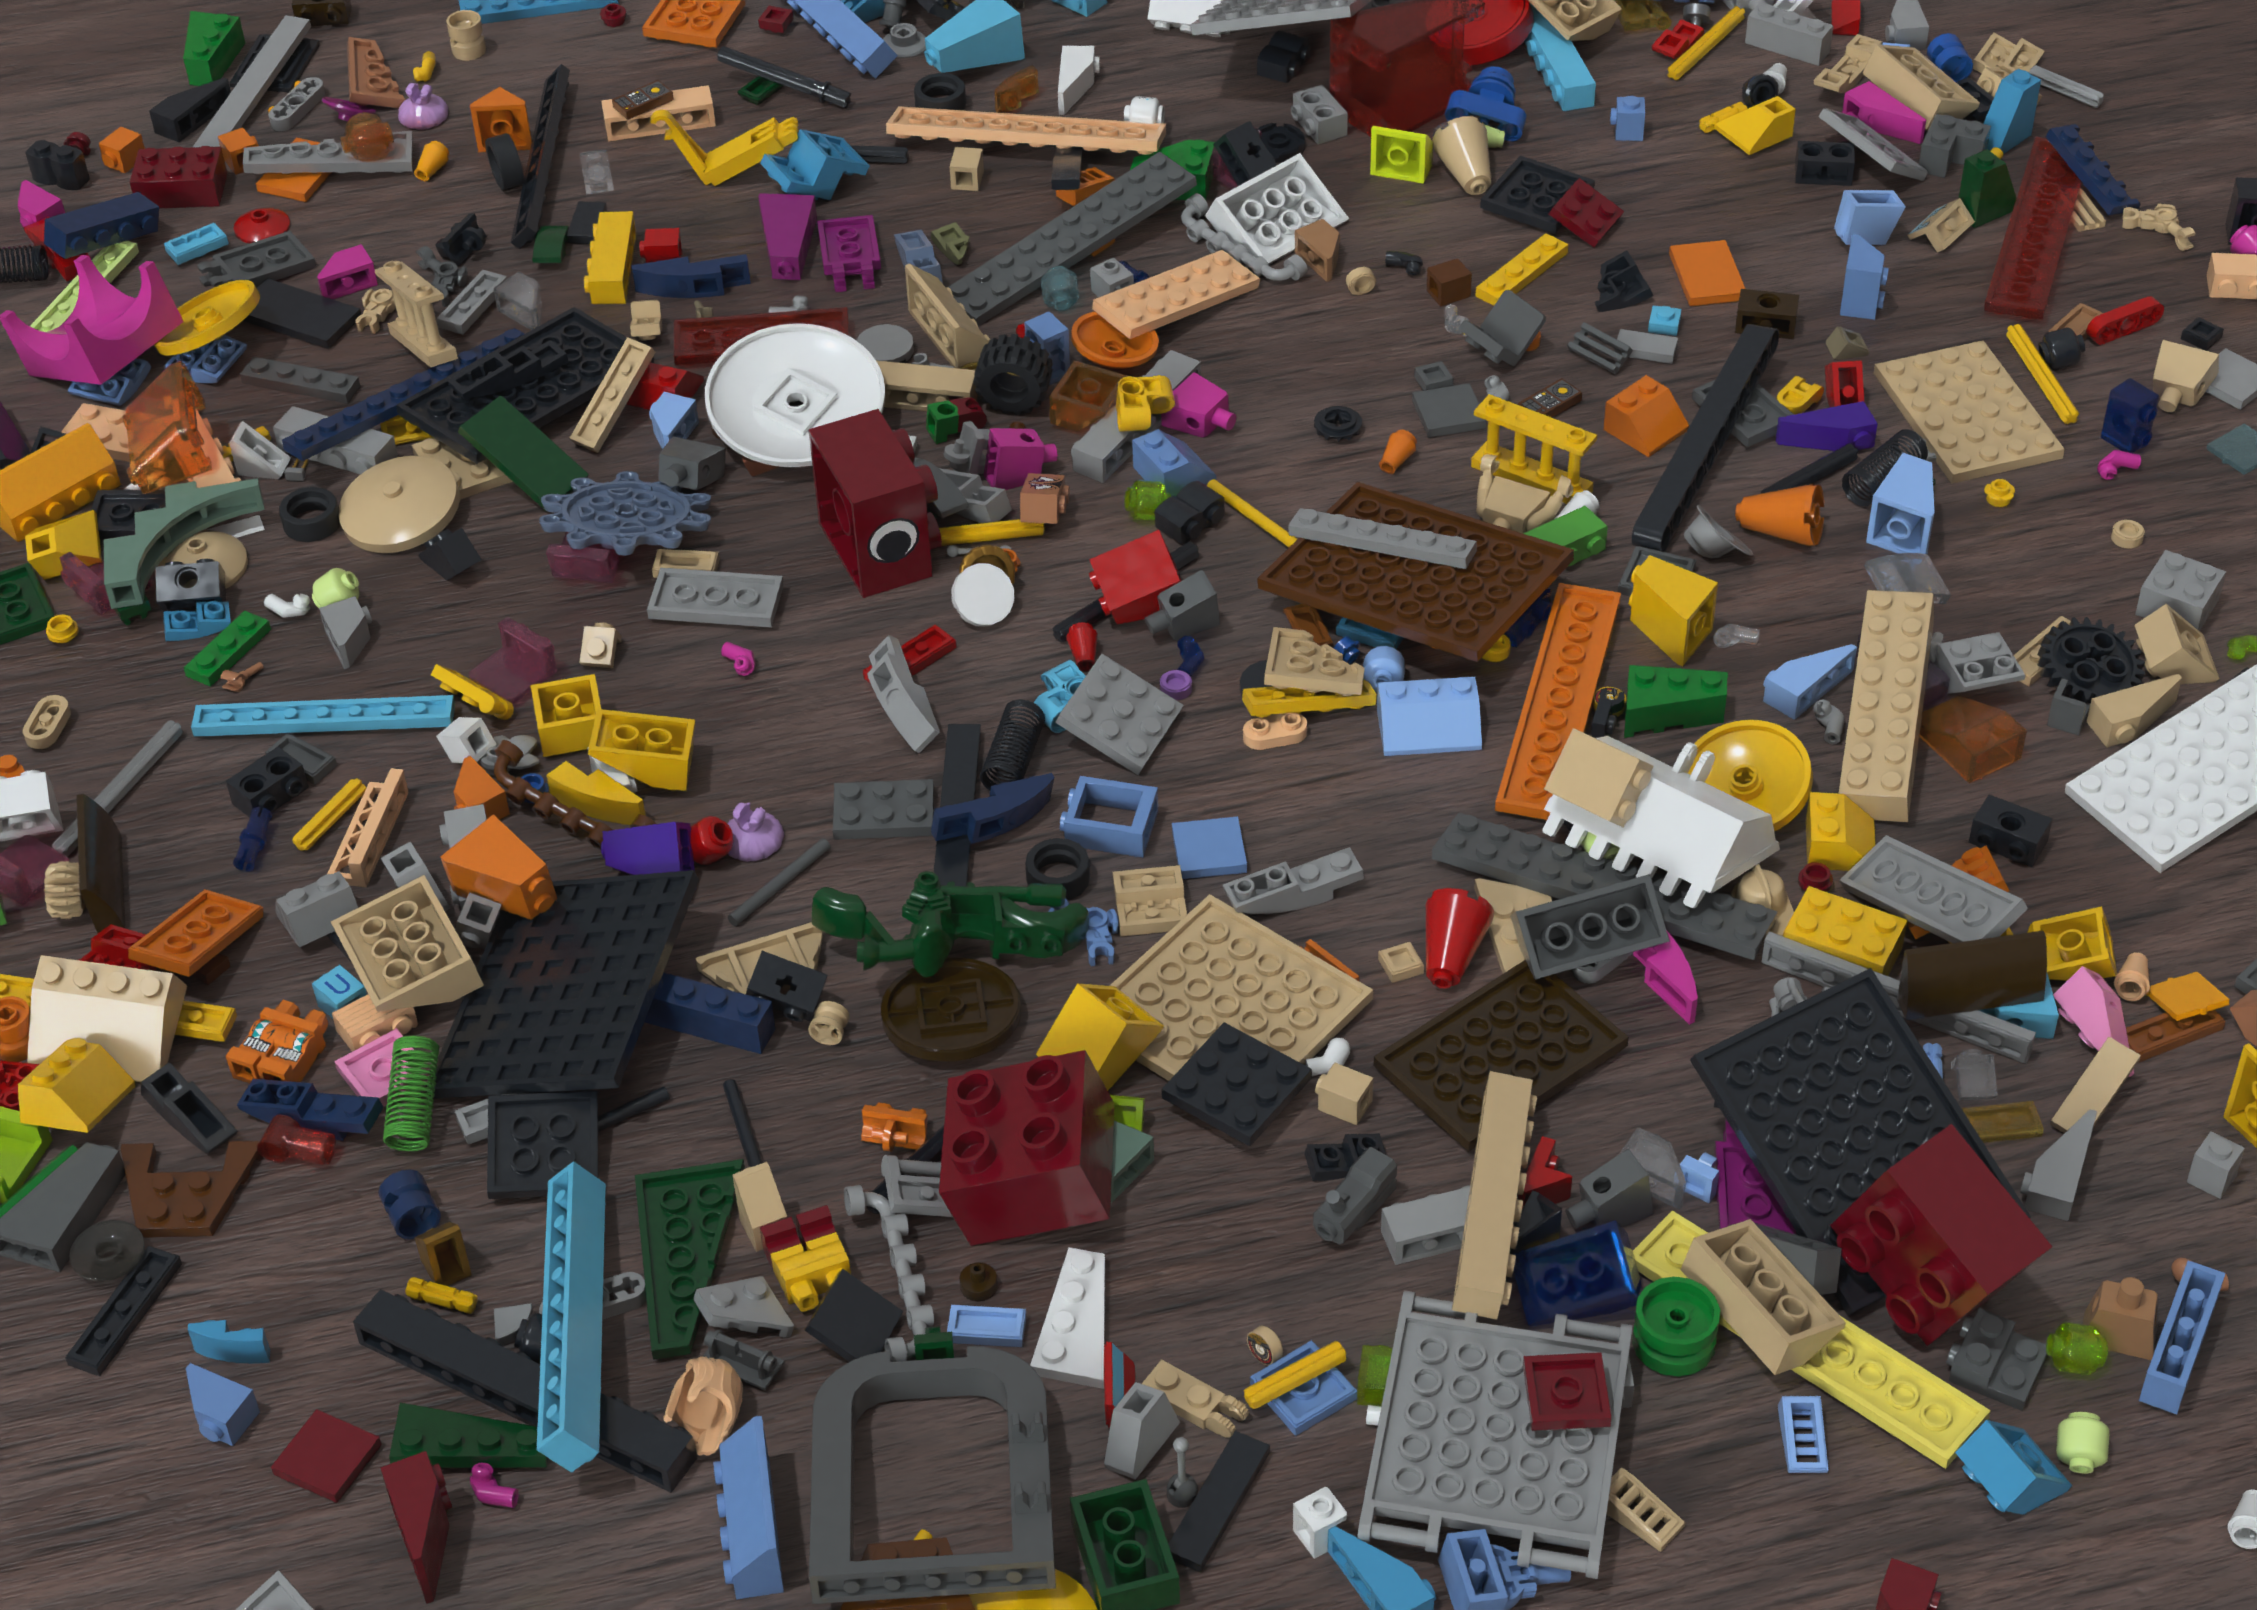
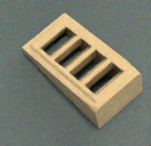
M1620 1468L1613 1475L1607 1515L1661 1552L1685 1527V1522L1624 1468ZM1634 1501L1638 1505L1633 1510H1631L1629 1506ZM1649 1511L1652 1515L1644 1522L1641 1518ZM1662 1520L1666 1524L1656 1533L1653 1528Z

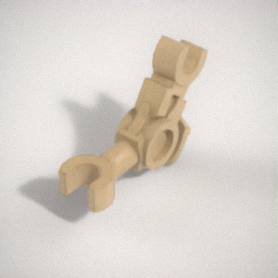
M2160 203L2154 210L2147 209L2146 211H2139L2132 207L2124 208L2122 228L2133 229L2141 227V229H2154L2159 233H2171L2175 237L2176 245L2180 250L2184 251L2193 248V244L2188 240V237L2194 236L2195 231L2191 227L2182 228L2179 225L2175 206Z
M384 288L374 291L369 289L364 294L362 302L365 310L356 319L358 331L362 332L367 325L370 326L372 333L375 334L379 331V322H384L388 314L396 308L392 290Z

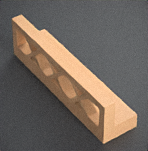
M391 768L384 783L369 781L327 874L340 872L341 868L349 866L351 874L341 873L348 884L351 886L367 887L409 793L403 769ZM375 794H379L376 799V802L374 803L372 800ZM367 819L365 826H363L362 822ZM355 843H356V846H355L354 850H352V849H351L352 844H355Z

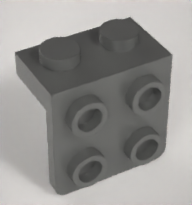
M1505 290L1480 327L1464 319L1458 329L1468 335L1465 341L1477 349H1480L1481 346L1486 349L1484 355L1497 364L1503 360L1515 367L1546 322V316L1514 292Z

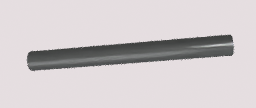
M821 838L728 915L729 922L733 926L739 925L831 848L830 843L826 839Z

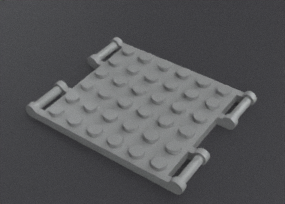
M1404 1290L1357 1539L1370 1542V1538L1423 1546L1425 1551L1437 1553L1441 1526L1469 1531L1486 1529L1487 1534L1521 1539L1517 1566L1529 1568V1565L1533 1564L1586 1573L1585 1577L1598 1579L1633 1325L1621 1324V1327L1570 1320L1567 1319L1568 1315L1556 1314L1553 1334L1479 1323L1477 1322L1478 1313L1453 1311L1452 1301L1415 1296L1416 1292ZM1413 1311L1424 1312V1313H1430V1314H1437V1315H1443V1316H1450V1317H1456V1318H1463V1319H1465V1320L1453 1319V1318H1447V1317H1440V1316H1434V1315H1427V1314H1421V1313H1414ZM1565 1334H1567V1335H1574V1336H1580V1337L1593 1338V1339L1606 1340V1341H1613V1342H1618V1344H1616V1343H1609V1342H1603V1341L1590 1340V1339L1577 1338V1337H1570V1336H1565ZM1602 1352L1611 1411V1427L1532 1431L1523 1370V1357ZM1374 1515L1429 1525L1428 1530L1424 1531L1375 1523L1373 1519ZM1533 1541L1585 1549L1589 1550L1588 1557L1535 1549L1532 1548Z

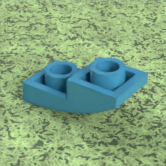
M196 602V611H164L163 615L165 641L189 640L208 636L224 630L231 623L229 602Z
M207 1320L188 1324V1333L196 1353L212 1359L233 1363H270L271 1350L263 1328H246L239 1331H230L226 1320Z

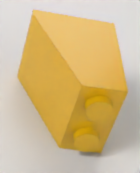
M1649 555L1642 565L1635 567L1631 575L1633 592L1628 603L1631 606L1630 621L1677 665L1683 667L1713 630L1718 582Z
M1077 983L1036 1055L1038 1057L1044 1055L1058 1056L1086 1050L1108 1091L1158 1036L1164 1025L1115 986Z

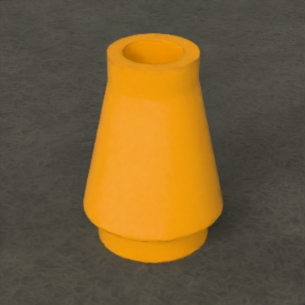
M431 141L429 144H426L417 168L414 171L415 176L421 181H428L433 174L448 162V148L438 141Z

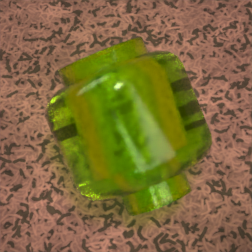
M1137 480L1131 487L1126 489L1124 498L1125 510L1129 511L1134 519L1155 521V509L1163 501L1171 497V494L1167 493L1164 484L1161 482Z
M2064 1322L2058 1326L2055 1333L2049 1334L2046 1342V1352L2048 1356L2052 1357L2056 1369L2067 1373L2091 1375L2096 1372L2098 1367L2101 1368L2105 1364L2108 1344L2098 1328L2091 1325Z

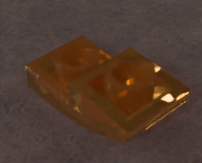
M1033 65L1014 73L994 90L996 113H1007L1020 108L1021 99L1039 93L1038 70Z

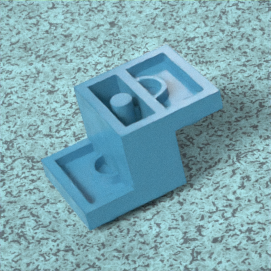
M802 129L799 130L798 139L793 143L787 158L764 153L760 162L768 171V176L782 186V191L792 195H815V200H818V198L830 200L843 173L850 176L854 173L866 175L870 167L844 138Z

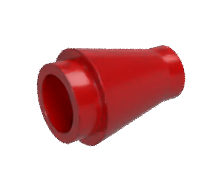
M1076 623L1069 628L1066 640L1079 670L1090 671L1095 664L1098 633L1089 623Z

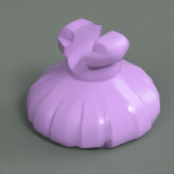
M410 83L407 86L406 94L409 98L400 105L398 119L403 126L410 129L425 130L438 126L448 117V105L441 97L432 94V87L430 85H424L421 91L418 89V83Z
M739 803L733 810V819L727 823L732 830L734 840L732 850L728 854L735 859L745 862H754L768 858L778 851L784 838L783 827L778 819L769 813H765L762 807L756 808L755 811L750 810L751 803Z

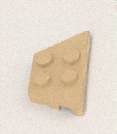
M1478 878L1475 879L1474 884L1477 898L1479 896L1485 898L1494 909L1493 922L1488 931L1502 973L1504 974L1525 960L1520 950L1510 915L1516 911L1552 902V899L1549 895L1517 885Z
M812 922L696 957V967L699 972L722 988L746 994L761 951L817 971L824 932L813 926ZM784 984L780 993L786 994L790 990V986Z

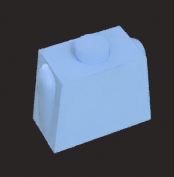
M1844 190L1834 229L1837 236L1846 245L1851 244L1852 234L1860 235L1871 245H1886L1906 206L1894 190Z

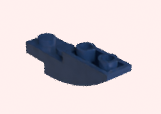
M746 254L689 263L687 256L631 265L635 292L670 298L713 297L724 295V288L751 284Z
M1052 773L1000 783L991 786L990 795L987 798H978L973 801L934 809L931 833L935 841L967 834L972 844L1002 835L1022 825L1044 808L1050 801L1055 777Z
M252 1079L237 1104L239 1110L272 1125L306 1135L343 1141L348 1132L368 1134L384 1108L378 1097L318 1093L313 1083Z

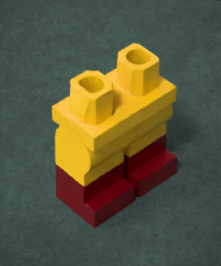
M827 1205L796 1215L799 1237L792 1217L760 1227L763 1251L782 1290L785 1292L789 1305L795 1303L801 1312L814 1309L819 1304L818 1295L827 1292L841 1269L851 1274L848 1256L839 1240Z

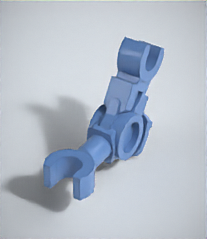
M1065 899V904L1061 907L1049 906L1051 908L1048 912L1062 909L1068 906L1069 902ZM1098 907L1087 908L1089 924L1085 938L1089 964L1095 966V957L1105 955L1108 958V964L1112 965L1115 952L1110 944L1113 941L1108 929L1112 927V934H1118L1119 919L1114 909L1105 912Z

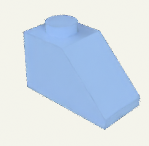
M663 392L659 399L651 405L649 411L653 431L662 450L673 436L687 439L699 423L696 400L668 392Z

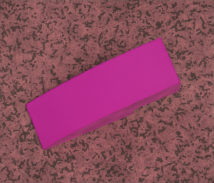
M1667 931L1670 942L1635 951L1633 956L1646 967L1644 982L1690 1025L1695 1022L1698 1000L1696 984L1690 965L1681 948Z

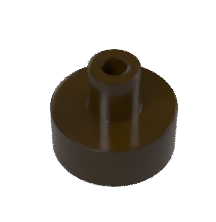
M976 1262L966 1266L961 1271L959 1277L960 1289L963 1296L976 1302L985 1301L996 1293L998 1286L997 1274L990 1265Z

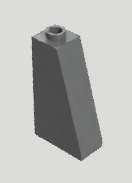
M86 1142L0 1218V1256L61 1272L126 1175L119 1150L108 1145L100 1146Z

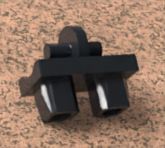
M471 213L460 223H455L451 227V232L445 238H441L435 245L442 258H450L451 262L460 265L474 250L478 251L483 248L487 236L484 230L478 226L475 213Z

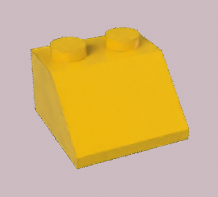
M1809 793L1805 820L1807 864L1818 862L1826 865L1829 870L1849 871L1875 846L1874 819L1845 794Z

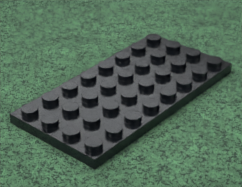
M573 307L495 350L505 357L523 345L532 351L551 340L567 353L569 363L518 387L490 395L464 399L448 385V379L495 352L493 351L396 405L397 414L478 464L487 458L458 433L462 424L501 395L538 429L593 398L627 337L578 308Z

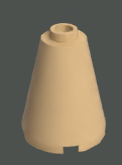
M1462 116L1448 121V127L1443 130L1439 128L1435 132L1432 139L1433 148L1466 193L1480 195L1491 185L1487 129L1483 122L1480 123L1478 121V118Z

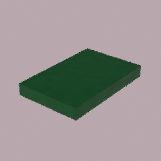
M26 563L0 572V645L46 630L48 621L55 615L31 564Z

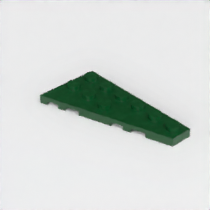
M744 1159L635 1175L653 1360L688 1355L692 1352L702 1318V1313L693 1299L696 1289L711 1286L736 1201L732 1175L745 1169Z

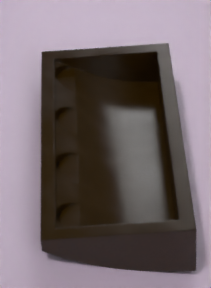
M85 794L77 795L80 893L97 934L110 924L125 928L121 833L110 815L98 803Z
M2036 931L1905 950L1897 997L1905 1020L2043 1001L2047 974L2046 935L2044 931Z

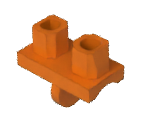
M880 1102L875 1106L864 1105L862 1109L863 1128L861 1141L882 1144L883 1151L889 1152L893 1151L894 1146L917 1150L927 1141L928 1114H926L924 1109L896 1110L890 1104Z

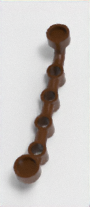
M502 740L494 751L498 757L494 764V775L497 781L507 788L505 792L507 798L518 805H521L525 799L535 803L532 810L545 820H548L552 814H555L562 818L559 823L560 826L572 835H576L579 829L589 833L587 837L588 842L601 850L602 832L611 831L612 828L605 823H597L589 819L582 811L575 807L569 808L560 803L552 794L538 791L523 778L511 776L507 771L508 765L516 767L524 754L513 743ZM638 814L630 827L654 825L656 823L649 817Z

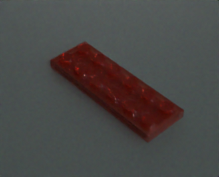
M848 308L674 320L675 365L714 363L738 340L758 330L777 325L813 324L828 327L849 336Z

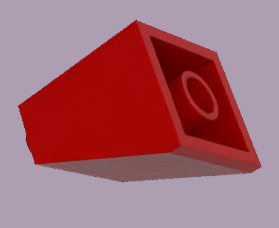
M1156 530L1089 559L1094 570L1088 573L1095 590L1101 588L1104 597L1099 598L1102 609L1106 616L1112 614L1116 624L1143 620L1145 617L1159 611L1158 595L1182 581L1160 530Z

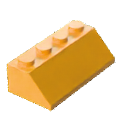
M89 423L82 425L0 470V528L17 542L24 540L25 536L34 529L54 523L94 501L98 490H113L121 485L115 462Z

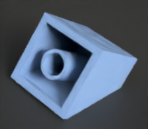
M1902 453L1873 495L1866 543L1923 563L1926 561L1935 513L1932 462Z

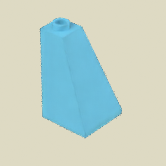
M975 0L924 38L926 47L924 51L925 59L929 65H933L941 73L1018 61L1025 58L1020 13L1004 0Z

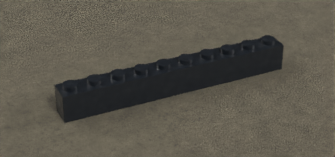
M381 1289L354 1319L353 1324L359 1344L521 1422L538 1427L540 1364L534 1362L525 1353H515L502 1347L493 1338H483L471 1332L469 1328L461 1323L453 1324L441 1318L431 1309L419 1308L411 1304L402 1295H392ZM601 1393L599 1453L595 1457L672 1493L697 1460L693 1436L680 1426L672 1427L659 1421L654 1414L648 1411L640 1412L628 1406L622 1399L616 1396L608 1397Z

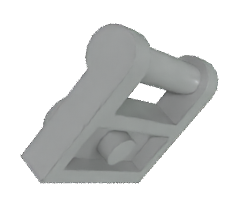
M884 1155L881 1162V1173L886 1181L890 1213L953 1217L939 1194L940 1178L937 1177H940L941 1162L900 1160L896 1155Z

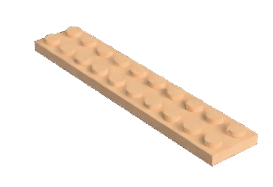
M898 106L886 123V134H895L897 138L921 136L924 140H935L940 137L948 138L952 142L970 139L980 144L1000 141L1008 146L1017 145L1018 143H1029L1031 147L1056 145L1059 149H1068L1076 146L1083 147L1087 151L1106 148L1115 153L1136 150L1139 154L1148 155L1158 151L1166 136V124Z

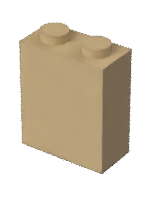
M1573 728L1544 790L1624 828L1626 822L1635 813L1638 797L1641 791L1648 786L1654 766Z

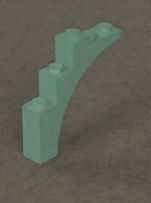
M258 478L201 488L197 487L196 481L165 486L166 508L135 512L134 535L104 539V585L111 609L143 604L145 588L155 570V566H158L172 550L189 537L219 522L265 510Z

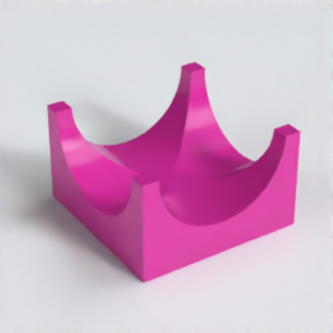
M81 255L74 260L79 277L77 303L69 318L53 330L47 332L36 330L22 322L14 311L6 310L0 315V321L29 376L102 385L184 321L153 261H146L138 267L141 273V288L137 298L122 293L111 285L98 271L89 256Z

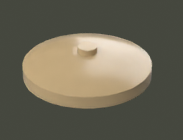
M424 456L397 457L369 468L348 486L340 500L338 518L345 535L357 547L375 553L401 552L429 541L450 523L459 506L460 491L454 475L440 461Z

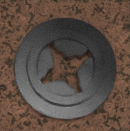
M1332 406L1317 413L1314 419V427L1317 430V435L1325 436L1326 441L1333 438L1337 439L1339 443L1340 439L1351 440L1353 435H1359L1360 428L1362 427V418L1358 412L1351 408ZM1336 421H1339L1341 426H1335Z

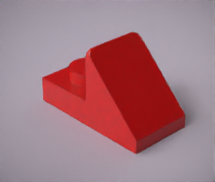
M1541 1137L1526 1172L1527 1177L1523 1195H1518V1199L1523 1200L1522 1209L1532 1190L1539 1192L1555 1204L1566 1201L1571 1197L1573 1177L1570 1174L1557 1171L1560 1157L1555 1155L1556 1140Z

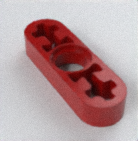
M2147 296L2096 316L2088 324L2086 334L2099 345L2108 343L2154 325L2162 317L2164 306L2154 297Z

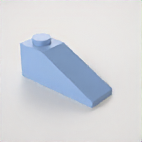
M1850 644L1785 662L1777 670L1770 671L1763 683L1765 687L1763 702L1795 720L1854 670L1857 647Z

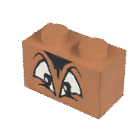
M1028 473L1020 492V522L1058 523L1060 515L1065 514L1066 504H1069L1070 486L1065 485V475Z

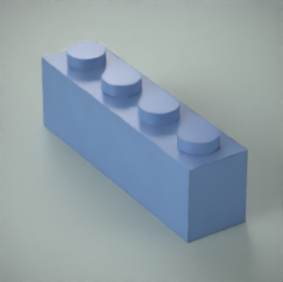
M2189 1260L2187 1261L2148 1368L2139 1398L2140 1402L2177 1415L2226 1273Z

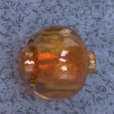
M363 112L352 116L348 120L344 136L340 137V142L344 153L350 152L356 160L371 162L385 159L390 152L389 144L394 143V138L388 122L382 123L379 116Z

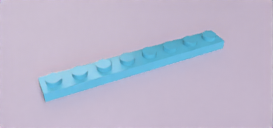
M453 695L196 705L191 729L193 736L199 737L448 727L453 722L455 701Z

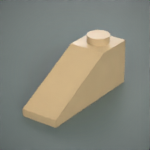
M2176 674L2092 698L2087 723L2106 748L2135 740L2176 702L2182 677Z

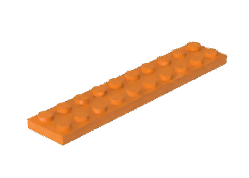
M1564 583L1558 584L1495 801V811L1544 820L1548 819L1550 812L1544 810L1553 794L1544 790V787L1572 729L1575 728L1583 733L1586 731L1594 695L1597 691L1621 602L1620 592Z

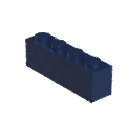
M135 192L46 218L44 244L64 259L157 232L159 206L141 193Z
M664 972L645 1019V1023L762 1054L776 1029L772 1001Z

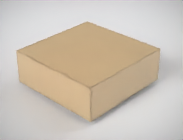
M1411 942L1378 951V960L1392 983L1424 974V964Z

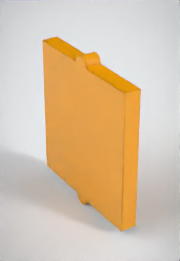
M2198 972L2177 978H2168L2167 981L2151 985L2149 992L2146 994L2176 1021L2198 1014L2205 1015L2208 1011L2230 1005L2229 998Z

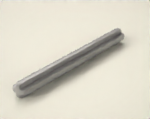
M172 720L167 721L101 791L94 801L109 813L183 734L181 725ZM77 818L52 844L54 853L57 856L60 855L66 858L78 847Z

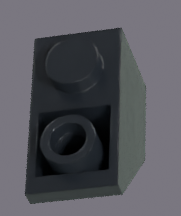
M450 528L446 529L424 543L427 549L418 554L425 564L446 580L482 560L462 528L454 533L451 532Z

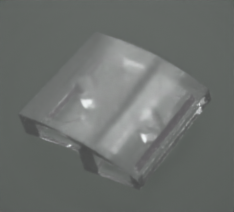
M1901 553L1886 555L1868 560L1864 565L1878 591L1933 593L1934 603L1945 605L1951 597V593L1928 554Z

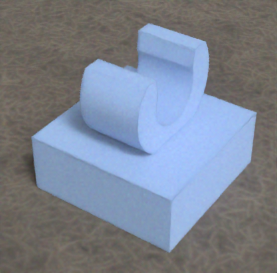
M1706 1152L1700 1156L1699 1160L1686 1155L1679 1166L1676 1188L1710 1203L1717 1191L1719 1170L1713 1168L1718 1158Z

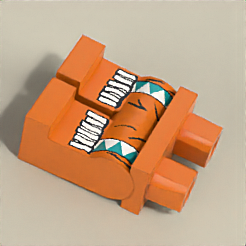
M283 999L275 1009L264 1007L259 1014L260 1019L254 1022L249 1035L239 1048L233 1046L225 1057L234 1079L250 1083L252 1079L276 1080L279 1077L281 1081L301 1082L316 1060L318 1053L321 1054L326 1047L323 1034L329 1025L326 1014L313 1009L310 1010L305 1019L299 1018L301 1015L299 1007L293 1002ZM247 1067L250 1068L251 1073L246 1072Z

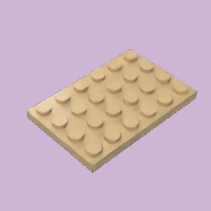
M1984 340L1875 364L1874 375L1912 429L1922 439L1926 440L1927 449L1930 453H1935L1937 457L1936 463L1951 484L2063 459L2064 447Z

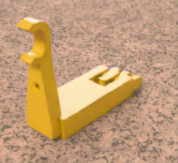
M667 110L655 111L651 115L650 121L653 124L660 120L667 123L670 129L665 130L664 140H674L705 185L712 183L716 186L761 162L764 153L774 155L798 139L797 118L790 117L779 123L773 117L718 148L705 153Z

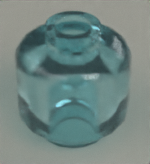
M1056 266L1049 269L1042 276V297L1048 307L1064 311L1079 300L1078 279L1072 270L1063 266Z

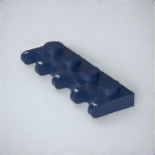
M2077 124L2050 128L2045 137L2108 215L2123 213L2124 208L2127 207L2135 209L2140 207L2141 203L2138 199H2131L2125 191L2126 184L2123 181H2116L2111 175L2108 162H2101L2093 151L2094 145L2090 141L2084 142L2079 136L2080 128Z

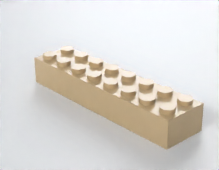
M1867 590L1838 794H1845L1874 820L1908 822L1934 624L1933 593Z

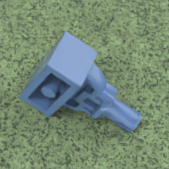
M1486 1529L1447 1533L1438 1558L1454 1610H1510L1520 1599L1534 1597L1537 1585L1569 1582L1571 1571L1530 1564L1529 1568L1517 1566L1519 1551L1511 1552L1504 1547L1490 1544Z

